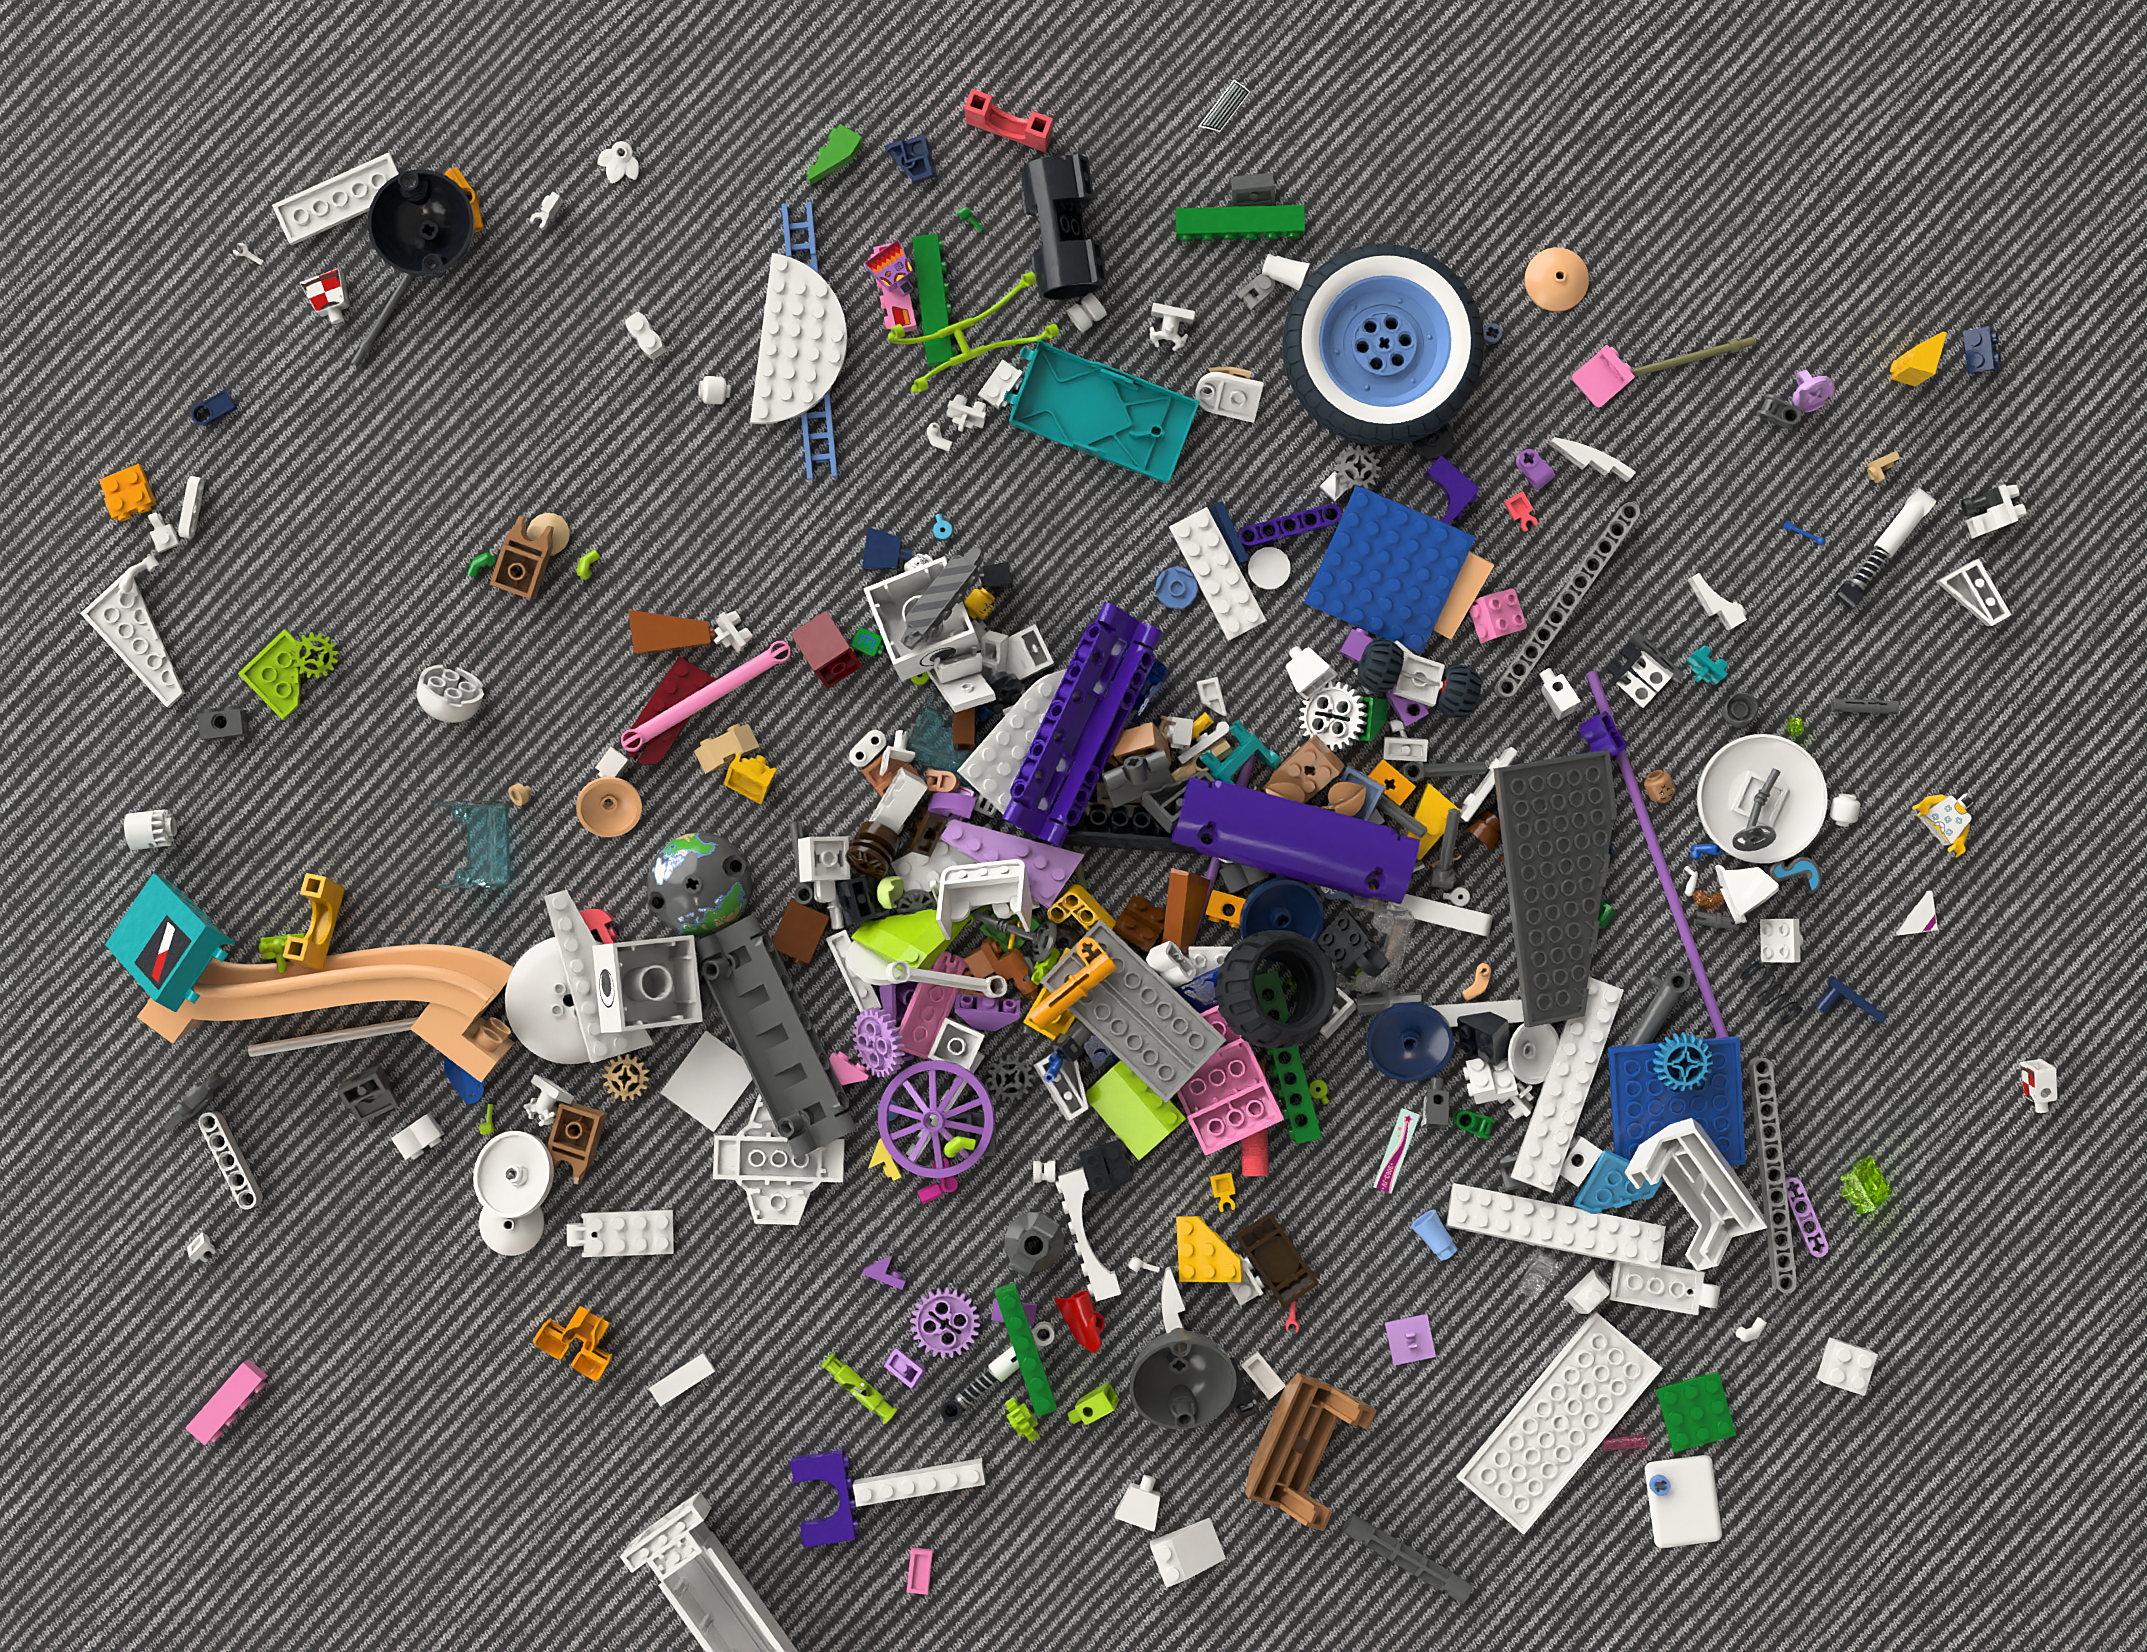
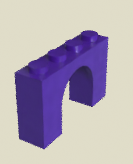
M1442 455L1425 473V476L1435 483L1447 497L1448 509L1445 516L1440 520L1446 524H1450L1453 520L1457 522L1465 513L1462 509L1466 504L1471 506L1479 497L1476 493L1480 488Z
M844 1449L792 1457L790 1463L793 1483L817 1479L825 1480L837 1489L840 1497L839 1508L833 1515L801 1523L803 1548L855 1540L856 1533H859L858 1519L854 1520L853 1511H856L855 1498H851L850 1495L853 1483L852 1477L847 1475L846 1468H850L848 1455H844Z

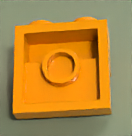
M140 464L99 480L106 497L104 498L111 518L115 520H128L132 517V514L148 512L152 506L157 505Z

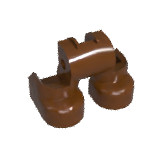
M1487 810L1477 815L1463 830L1464 833L1470 832L1487 846V851L1489 852L1495 848L1502 838L1500 820ZM1503 852L1498 860L1505 863Z

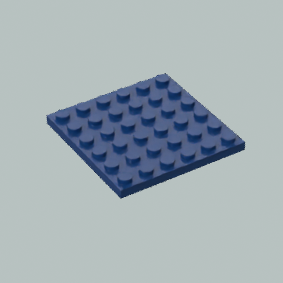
M1356 484L1304 603L1394 643L1399 641L1406 648L1422 654L1476 536Z
M1734 1036L1702 1039V1044L1706 1043L1709 1046L1707 1051L1712 1053V1056L1708 1059L1712 1060L1713 1064L1707 1066L1712 1071L1711 1073L1705 1072L1706 1081L1702 1078L1699 1080L1701 1086L1698 1087L1694 1083L1693 1090H1689L1686 1086L1684 1091H1680L1679 1087L1673 1090L1671 1085L1665 1086L1663 1084L1664 1080L1658 1079L1659 1073L1654 1071L1657 1065L1653 1063V1059L1659 1058L1655 1055V1051L1662 1050L1659 1047V1043L1608 1047L1614 1154L1631 1161L1640 1144L1670 1124L1692 1118L1702 1126L1730 1166L1746 1164L1740 1038ZM1687 1046L1689 1056L1699 1058L1697 1050ZM1678 1048L1675 1049L1670 1054V1056L1675 1055L1677 1053ZM1683 1058L1679 1064L1684 1065L1687 1060ZM1667 1065L1669 1074L1679 1077L1677 1068ZM1692 1068L1688 1075L1694 1072L1696 1068Z

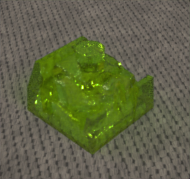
M1871 1155L1857 1161L1852 1166L1853 1169L1840 1178L1846 1184L1841 1189L1842 1196L1846 1200L1851 1199L1854 1205H1858L1856 1209L1857 1214L1877 1210L1893 1193Z

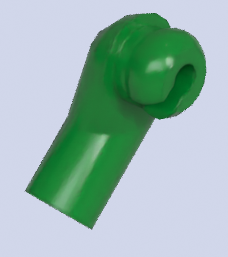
M487 552L476 556L472 560L467 575L477 579L481 567L485 565L492 567L496 562V558Z

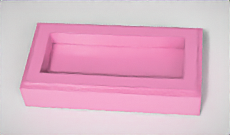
M911 1548L907 1593L928 1595L932 1549Z

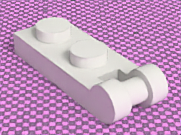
M1226 722L1218 723L1216 731L1210 735L1207 732L1196 739L1198 742L1193 747L1187 745L1180 750V756L1177 758L1180 764L1184 765L1221 737H1224L1229 731V725Z

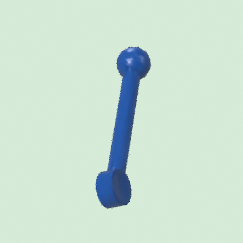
M1790 521L1784 523L1785 530L1791 529L1817 541L1819 545H1824L1826 542L1825 538H1818L1793 526Z

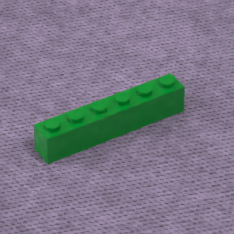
M1304 205L1176 208V239H1181L1182 242L1193 241V238H1202V241H1213L1215 238L1232 241L1236 240V237H1244L1245 240H1256L1257 237H1266L1268 240L1278 239L1279 236H1287L1288 239H1298L1305 232Z
M938 234L912 237L924 336L937 333L938 330L953 325L948 322V316H952L951 304L946 303L945 295H949L948 282L943 280V274H947L946 262L941 261L940 253H944L943 240H939ZM954 334L925 342L928 368L938 367L949 361L950 358L957 356L956 346H951L950 337H954Z
M1013 1282L994 1289L1036 1416L1039 1417L1057 1411V1404L1016 1283Z

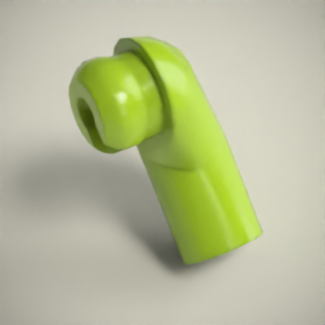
M596 549L579 559L576 573L582 580H587L591 577V572L589 571L590 564L601 558Z
M956 1136L945 1145V1154L947 1157L952 1158L962 1148L974 1150L976 1140Z

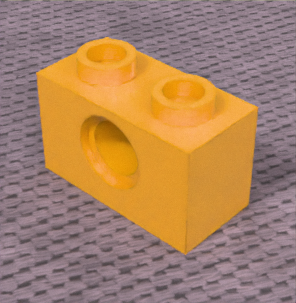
M1212 889L1204 914L1209 916L1208 920L1220 923L1222 919L1229 921L1228 926L1240 929V913L1246 899ZM1231 904L1234 907L1233 915H1224L1222 911L1224 905Z

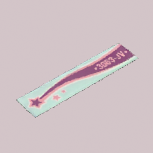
M1401 1109L1376 1177L1374 1188L1392 1193L1418 1122L1419 1114Z

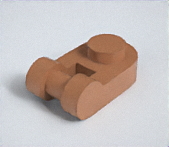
M929 769L926 772V777H928L926 785L928 788L925 792L955 793L959 789L960 780L956 774L949 771Z

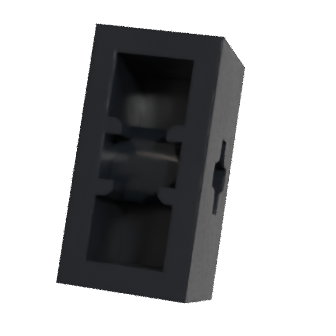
M1008 562L983 566V572L979 573L982 588L986 587L988 592L1013 588Z

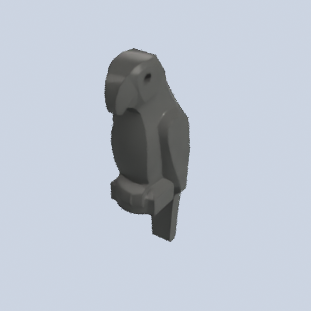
M214 1072L204 1083H196L187 1092L183 1100L173 1106L177 1112L163 1128L170 1132L183 1120L190 1119L213 1100L214 1092L224 1081L223 1077L218 1072Z

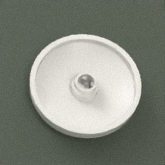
M509 1131L494 1137L480 1152L474 1168V1188L479 1201L489 1212L504 1218H520L532 1213L544 1202L551 1189L554 1176L552 1157L546 1145L532 1134L521 1131Z

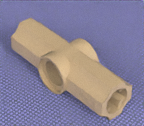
M1221 737L1171 773V777L1174 782H1177L1181 778L1200 771H1208V767L1204 769L1197 767L1196 760L1201 755L1205 756L1204 752L1211 750L1215 757L1222 761L1233 752L1231 746Z

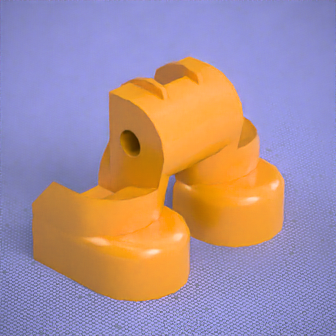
M579 1306L566 1329L551 1318L548 1319L533 1339V1344L545 1353L562 1361L569 1349V1344L575 1338H578L584 1343L581 1351L573 1360L571 1367L599 1383L612 1360V1354L597 1347L608 1330L610 1323L605 1321L603 1316L599 1318L590 1313V1308L587 1310Z

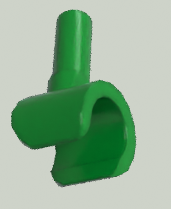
M963 207L958 210L957 214L962 222L969 219L979 232L984 229L974 219L969 208Z

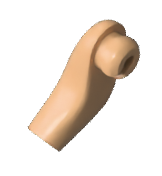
M1482 963L1477 967L1474 983L1462 992L1466 1001L1485 992L1491 974V968L1488 964Z

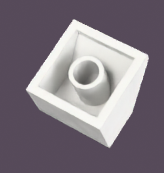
M946 1017L928 1058L953 1062L970 1071L985 1035L963 1023Z

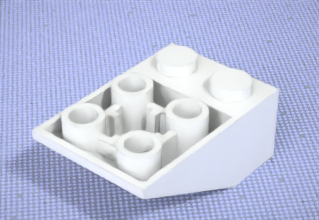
M1036 624L1008 638L1005 672L1008 674L1013 673L1022 681L1054 666V662Z

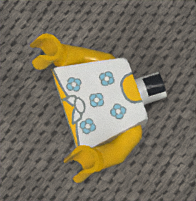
M1942 794L1927 796L1919 804L1912 807L1913 810H1919L1920 813L1917 814V817L1921 819L1943 845H1951L1953 843L1948 848V851L1955 850L1957 853L1956 858L1965 852L1964 844L1970 829L1969 822L1972 819L1966 809L1973 804L1972 799L1968 795L1963 794L1958 800L1953 796H1944Z

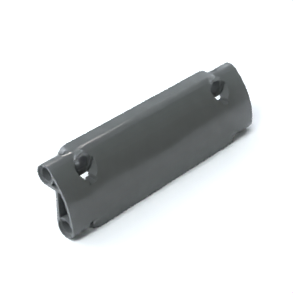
M755 914L715 934L696 941L695 949L701 961H703V976L778 1133L788 1139L787 1142L795 1159L857 1128L850 1113L843 1112V1110L849 1107L848 1098L775 945L768 935L759 936L763 931ZM729 958H730V959L732 960V962H733V966H731V967H730V965H729V963H728V961H727V959H729ZM750 991L748 1002L744 994ZM803 1114L807 1117L808 1122L806 1123L801 1116Z

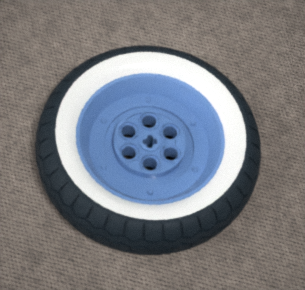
M1373 244L1357 247L1343 252L1321 265L1309 276L1294 297L1286 316L1282 340L1283 361L1287 378L1294 394L1304 409L1319 424L1334 434L1356 443L1372 446H1393L1419 440L1437 431L1454 418L1466 404L1475 389L1483 365L1485 348L1482 319L1476 302L1463 281L1448 266L1423 251L1396 244ZM1393 321L1396 324V328L1390 330L1386 327L1385 323ZM1366 324L1373 325L1375 332H1366L1364 326ZM1402 337L1407 338L1410 345L1402 346L1399 339ZM1381 342L1382 344L1384 342L1388 344L1386 349L1385 347H1383L1382 349L1379 347ZM1364 344L1368 349L1367 352L1360 353L1357 350V345ZM1394 357L1400 358L1402 365H1393L1391 359ZM1378 361L1381 364V368L1378 370L1373 369L1370 362Z

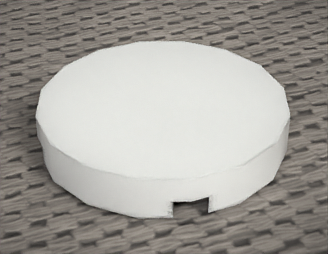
M1264 547L1257 550L1251 556L1248 564L1250 579L1257 587L1264 590H1274L1282 586L1290 574V562L1287 555L1274 547Z

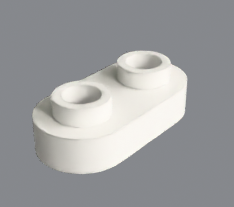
M878 730L868 732L850 751L849 758L852 764L857 767L868 765L885 748V735ZM873 737L879 738L878 744L873 745L871 743ZM858 752H862L864 754V758L862 760H858L856 758Z

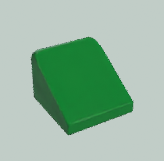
M1602 900L1600 902L1598 921L1600 922L1599 926L1605 929L1616 914V911Z

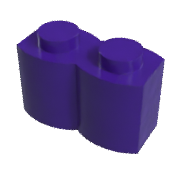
M1606 711L1579 725L1581 736L1590 744L1591 752L1609 750L1611 758L1627 748L1622 735L1616 730L1613 719Z

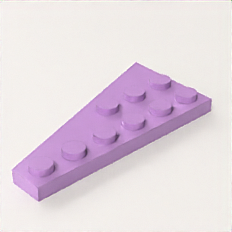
M954 819L951 820L940 839L977 863L1013 859L1023 861L1027 869L1031 898L1048 909L1084 857V854Z

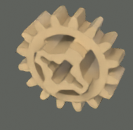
M627 1054L625 1059L622 1055H619L618 1061L611 1059L612 1066H605L608 1073L602 1075V1077L608 1080L603 1085L610 1087L607 1093L615 1092V1099L621 1095L622 1101H626L628 1096L631 1100H634L635 1094L642 1096L641 1089H648V1086L644 1084L645 1081L651 1079L645 1075L650 1071L649 1069H643L645 1061L638 1063L639 1057L635 1056L632 1060L631 1054ZM623 1063L622 1070L614 1072L616 1067ZM633 1065L638 1069L640 1074H637L633 1070ZM626 1072L628 1076H631V1080L627 1081V1083L625 1079H622V1075L626 1074ZM613 1081H616L620 1085V1090L615 1086ZM639 1083L636 1089L630 1091L632 1084Z

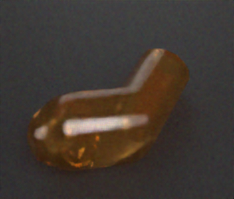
M1697 890L1693 893L1695 903L1706 908H1711L1725 900L1721 890L1712 895L1705 894L1702 890Z

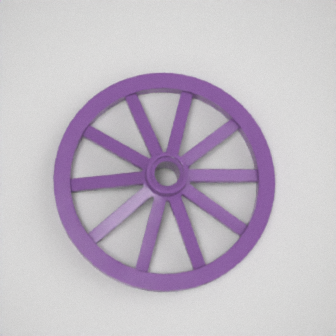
M929 1060L906 1068L890 1082L880 1101L878 1126L885 1148L899 1165L920 1176L944 1178L965 1171L982 1157L993 1136L995 1114L987 1089L971 1071L953 1062ZM925 1070H929L930 1108L907 1079ZM936 1070H944L954 1073L958 1077L939 1107H937ZM966 1080L974 1088L979 1098L944 1112L962 1082ZM901 1084H903L923 1113L891 1104L892 1097ZM982 1104L985 1116L984 1128L947 1120V1118ZM889 1111L921 1120V1122L891 1134L888 1113ZM931 1115L938 1117L939 1124L937 1126L930 1123L929 1118ZM945 1127L982 1134L977 1148L971 1155L964 1148L959 1151L960 1155L966 1160L957 1165L944 1168L939 1132L948 1142L954 1136ZM924 1128L925 1130L909 1158H907L899 1150L894 1140ZM930 1133H932L936 1168L925 1167L914 1162Z

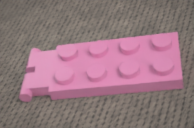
M944 951L929 971L962 975L964 968H968V965L964 958L955 954L951 956L950 952ZM922 982L917 984L898 1032L899 1035L903 1036L900 1042L905 1045V1047L901 1048L902 1051L930 1060L928 1058L944 1019L949 1016L956 994H958L960 988Z

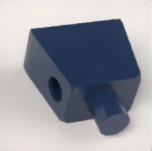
M868 527L862 564L863 570H898L900 560L909 561L912 559L913 549L902 548L901 537Z

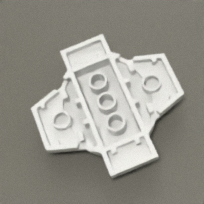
M760 1093L753 1108L749 1124L737 1136H714L713 1179L735 1180L746 1191L755 1224L799 1225L810 1193L821 1182H844L845 1138H838L795 1159L787 1142L788 1139L778 1133ZM805 1114L801 1115L804 1122H808Z

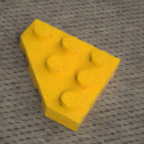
M1200 1216L1176 1217L1179 1282L1244 1281L1243 1259L1237 1253H1234L1227 1246V1243L1205 1224V1221Z

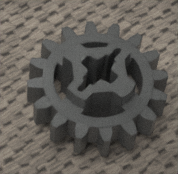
M1007 1055V1060L1005 1061L1002 1057H999V1064L992 1063L995 1069L988 1070L992 1077L988 1078L987 1082L993 1083L989 1089H996L994 1096L1003 1095V1101H1005L1006 1097H1010L1011 1102H1013L1014 1096L1022 1099V1092L1025 1094L1029 1093L1026 1087L1033 1086L1029 1079L1034 1078V1075L1028 1074V1071L1032 1069L1031 1066L1025 1067L1026 1060L1024 1059L1022 1062H1019V1056L1017 1055L1014 1060L1011 1059L1010 1055ZM1005 1064L1016 1065L1013 1069L1003 1067ZM1017 1070L1014 1077L1016 1082L1013 1083L1011 1081L1004 1086L1007 1079L1005 1074L1011 1075ZM1022 1070L1025 1075L1024 1084L1019 1080V1074ZM997 1073L1001 1075L1002 1083L999 1086L996 1082ZM1009 1087L1018 1089L1016 1092H1005Z

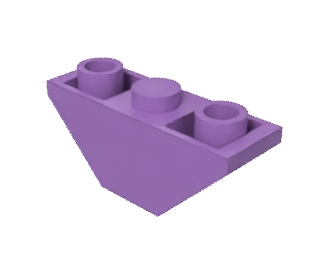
M956 994L955 1013L973 1029L997 1031L1019 1019L1020 1000Z

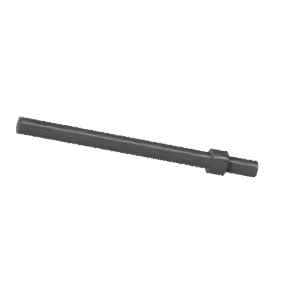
M404 275L366 339L360 342L359 350L351 361L352 364L359 367L365 355L371 352L374 347L372 346L373 342L415 275Z

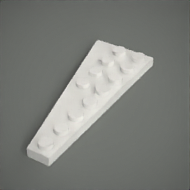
M567 890L544 896L590 1062H598L652 1045V1040L646 1029L601 1033L592 947L596 946L597 943Z

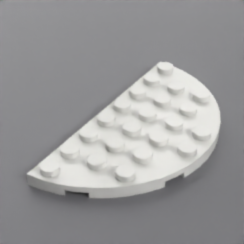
M772 253L751 424L778 423L779 421L795 418L813 408L827 395L838 375H840L847 351L848 338L845 317L833 290L818 273L804 263Z

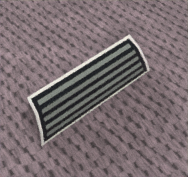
M1233 80L1198 127L1220 132L1249 95L1250 91Z

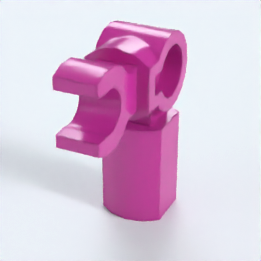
M943 1158L945 1162L944 1168L949 1167L948 1159ZM936 1162L933 1163V1168H936ZM954 1175L939 1178L941 1184L936 1182L918 1190L917 1192L922 1203L925 1204L943 1196L942 1192L944 1191L954 1192L958 1187V1181Z

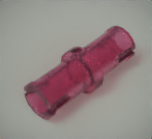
M1621 1434L1620 1437H1608L1602 1441L1604 1452L1612 1450L1627 1452L1628 1449L1648 1448L1646 1434L1632 1436Z

